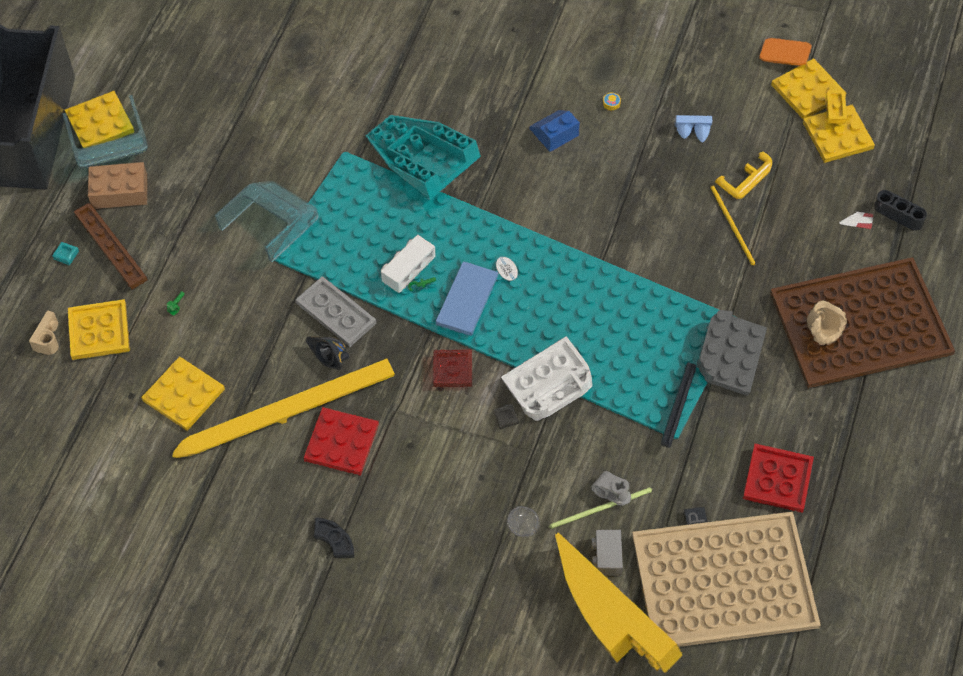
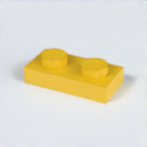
M827 90L828 123H846L845 91Z

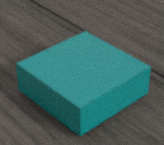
M61 242L52 257L56 261L70 265L79 250L75 246Z

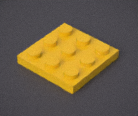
M814 58L805 65L798 66L772 80L771 83L772 87L802 119L827 108V90L844 91Z
M115 91L65 109V113L84 152L134 133V128Z
M853 105L846 106V123H828L827 112L803 118V124L824 163L874 149L875 144Z
M125 299L68 308L72 360L130 351Z
M179 356L141 398L143 402L188 431L225 390V387Z

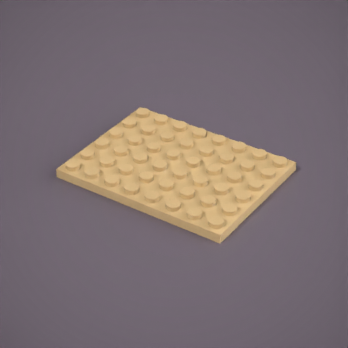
M793 512L632 532L647 616L676 642L678 647L820 628L821 625Z

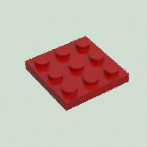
M322 407L304 455V461L361 476L379 426V421Z
M754 444L743 499L803 513L814 457Z

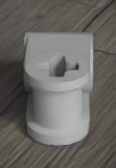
M604 471L591 487L597 496L610 500L617 505H626L631 501L628 481L608 471Z

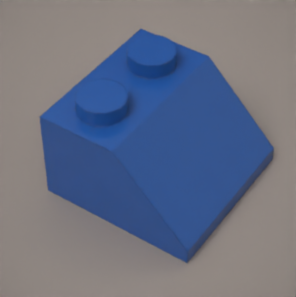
M558 110L529 126V129L551 152L579 136L580 122L570 111Z

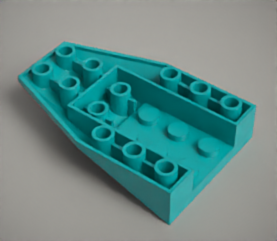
M390 115L366 135L368 141L389 168L430 200L481 157L476 140L434 121Z

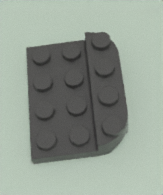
M719 310L707 325L701 353L697 360V368L705 377V381L748 396L751 391L767 327L732 316V311Z

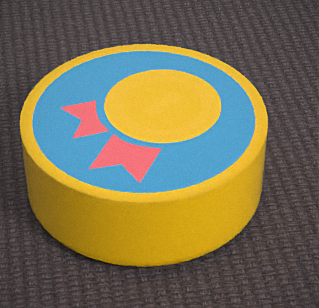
M608 93L603 97V106L607 110H616L620 107L621 98L618 94Z

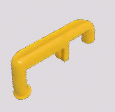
M760 152L758 154L759 159L765 163L757 170L747 163L744 170L750 176L737 188L730 185L724 176L718 177L715 183L734 198L742 199L770 172L772 159L765 152Z

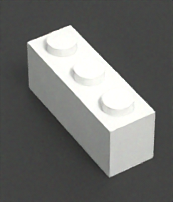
M419 235L414 239H410L406 247L402 251H398L389 264L387 263L383 266L381 270L382 282L400 293L435 258V246Z

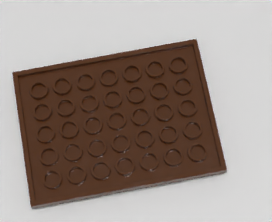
M913 257L770 290V295L807 388L947 357L955 353V349ZM819 301L829 302L846 313L847 323L845 329L842 331L841 336L830 345H820L816 342L807 325V316Z

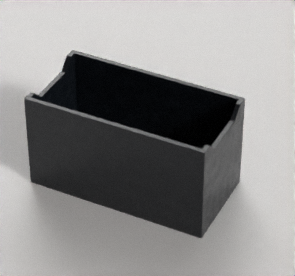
M0 24V187L46 190L48 188L66 116L65 109L68 108L75 80V74L60 26L50 25L44 31L8 29Z

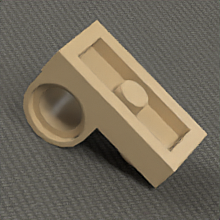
M47 310L30 338L29 342L33 351L51 355L58 350L59 345L53 333L58 326L54 312Z

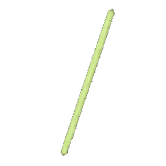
M647 488L631 494V499L650 493L652 489ZM611 501L552 523L549 528L553 529L617 504Z

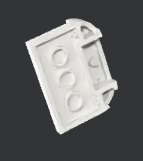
M567 336L501 377L504 384L522 407L523 412L535 421L552 415L584 395L592 387V376L589 366Z

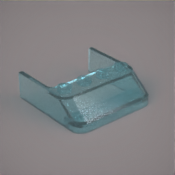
M132 95L129 98L139 132L83 149L76 147L67 114L63 113L74 156L80 168L86 169L91 166H98L141 154L147 150L148 143Z
M273 181L247 185L215 215L218 226L223 231L255 202L287 222L288 225L265 246L270 262H273L318 219V212L315 206Z

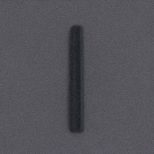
M690 362L686 364L661 440V446L670 448L696 371V364Z

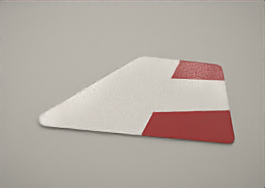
M856 212L839 222V224L871 229L873 214Z

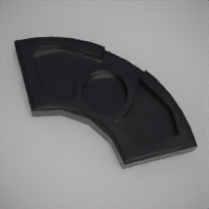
M315 518L314 538L329 544L333 550L334 558H355L353 543L348 533L331 520Z

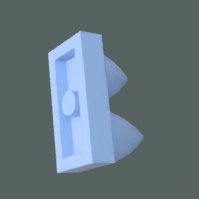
M676 115L675 127H677V131L683 139L688 137L692 127H694L696 136L701 143L708 137L712 125V116Z

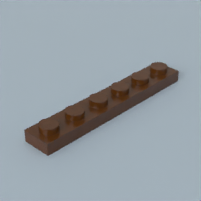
M90 203L74 211L76 218L131 290L148 281L146 275Z

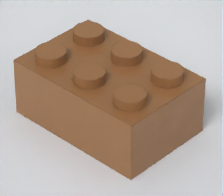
M144 162L89 167L88 197L93 208L147 205V173Z

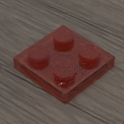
M472 349L434 350L433 387H472Z

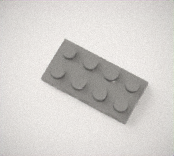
M323 276L296 299L297 305L348 347H351L376 324L374 317Z

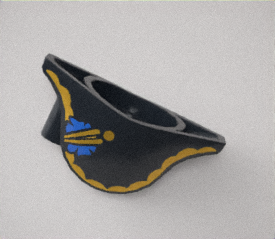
M313 336L306 338V343L316 358L326 367L340 370L342 362L349 359L345 344L337 338Z

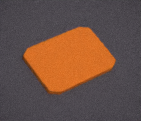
M769 38L764 42L760 59L765 62L802 66L807 63L812 45L807 42Z

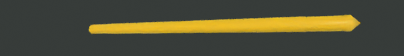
M711 186L710 189L751 265H755L751 253L715 186Z

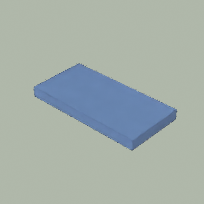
M463 261L438 315L436 325L472 336L498 278V272Z

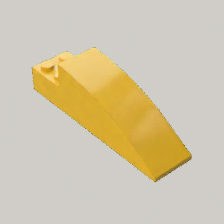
M557 533L555 535L568 586L585 620L606 651L618 662L633 647L640 656L645 654L648 663L656 671L660 669L666 673L682 656L677 643L560 533Z

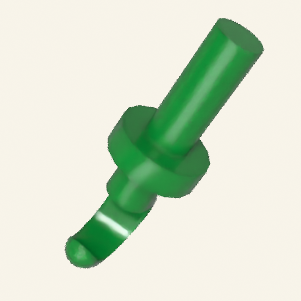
M436 277L427 280L422 278L420 279L421 282L412 281L408 284V289L413 291L410 288L412 285L425 288L426 284L437 281Z

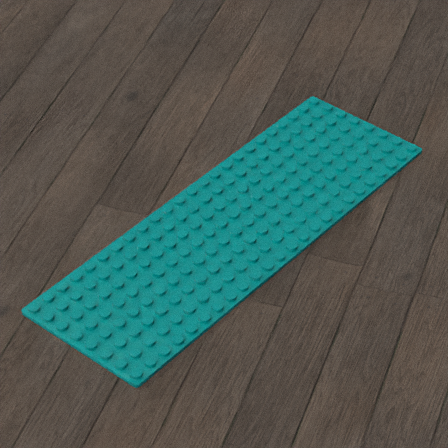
M348 152L342 153L272 254V259L275 262L316 280L323 276L335 287L347 294L514 368L567 336L588 364L592 376V387L581 398L664 434L686 364L690 362L697 366L707 325L711 318L719 311V309L445 193L439 192L430 200L397 173ZM419 235L435 246V258L412 281L421 282L420 279L422 278L427 280L436 277L437 281L426 284L425 288L412 285L410 288L413 291H410L407 285L398 293L382 282L381 270L385 264H389L398 251H402L406 247L410 239H414ZM500 257H506L515 264L518 271L515 280H507L499 274L496 262ZM463 261L498 272V278L472 336L436 325L438 315ZM697 367L674 439H678L708 383Z

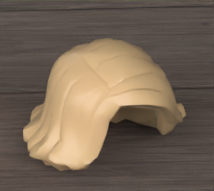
M817 302L807 316V325L814 336V340L820 345H830L832 342H835L845 329L847 323L846 313L829 302Z

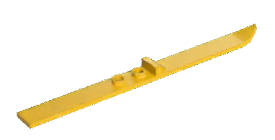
M388 359L382 360L191 435L181 441L172 456L180 458L195 455L276 422L281 424L287 423V418L393 377L395 373Z

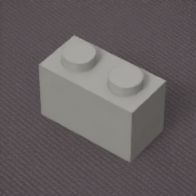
M596 530V536L592 538V550H596V556L592 557V564L604 576H622L621 530Z

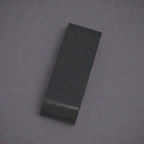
M881 190L877 194L874 204L876 212L911 230L918 231L922 229L927 216L924 208L888 190Z

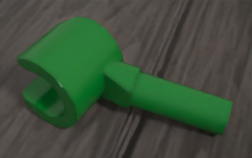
M180 292L175 300L167 303V312L174 316L179 312L180 307L177 304L185 295L184 292Z

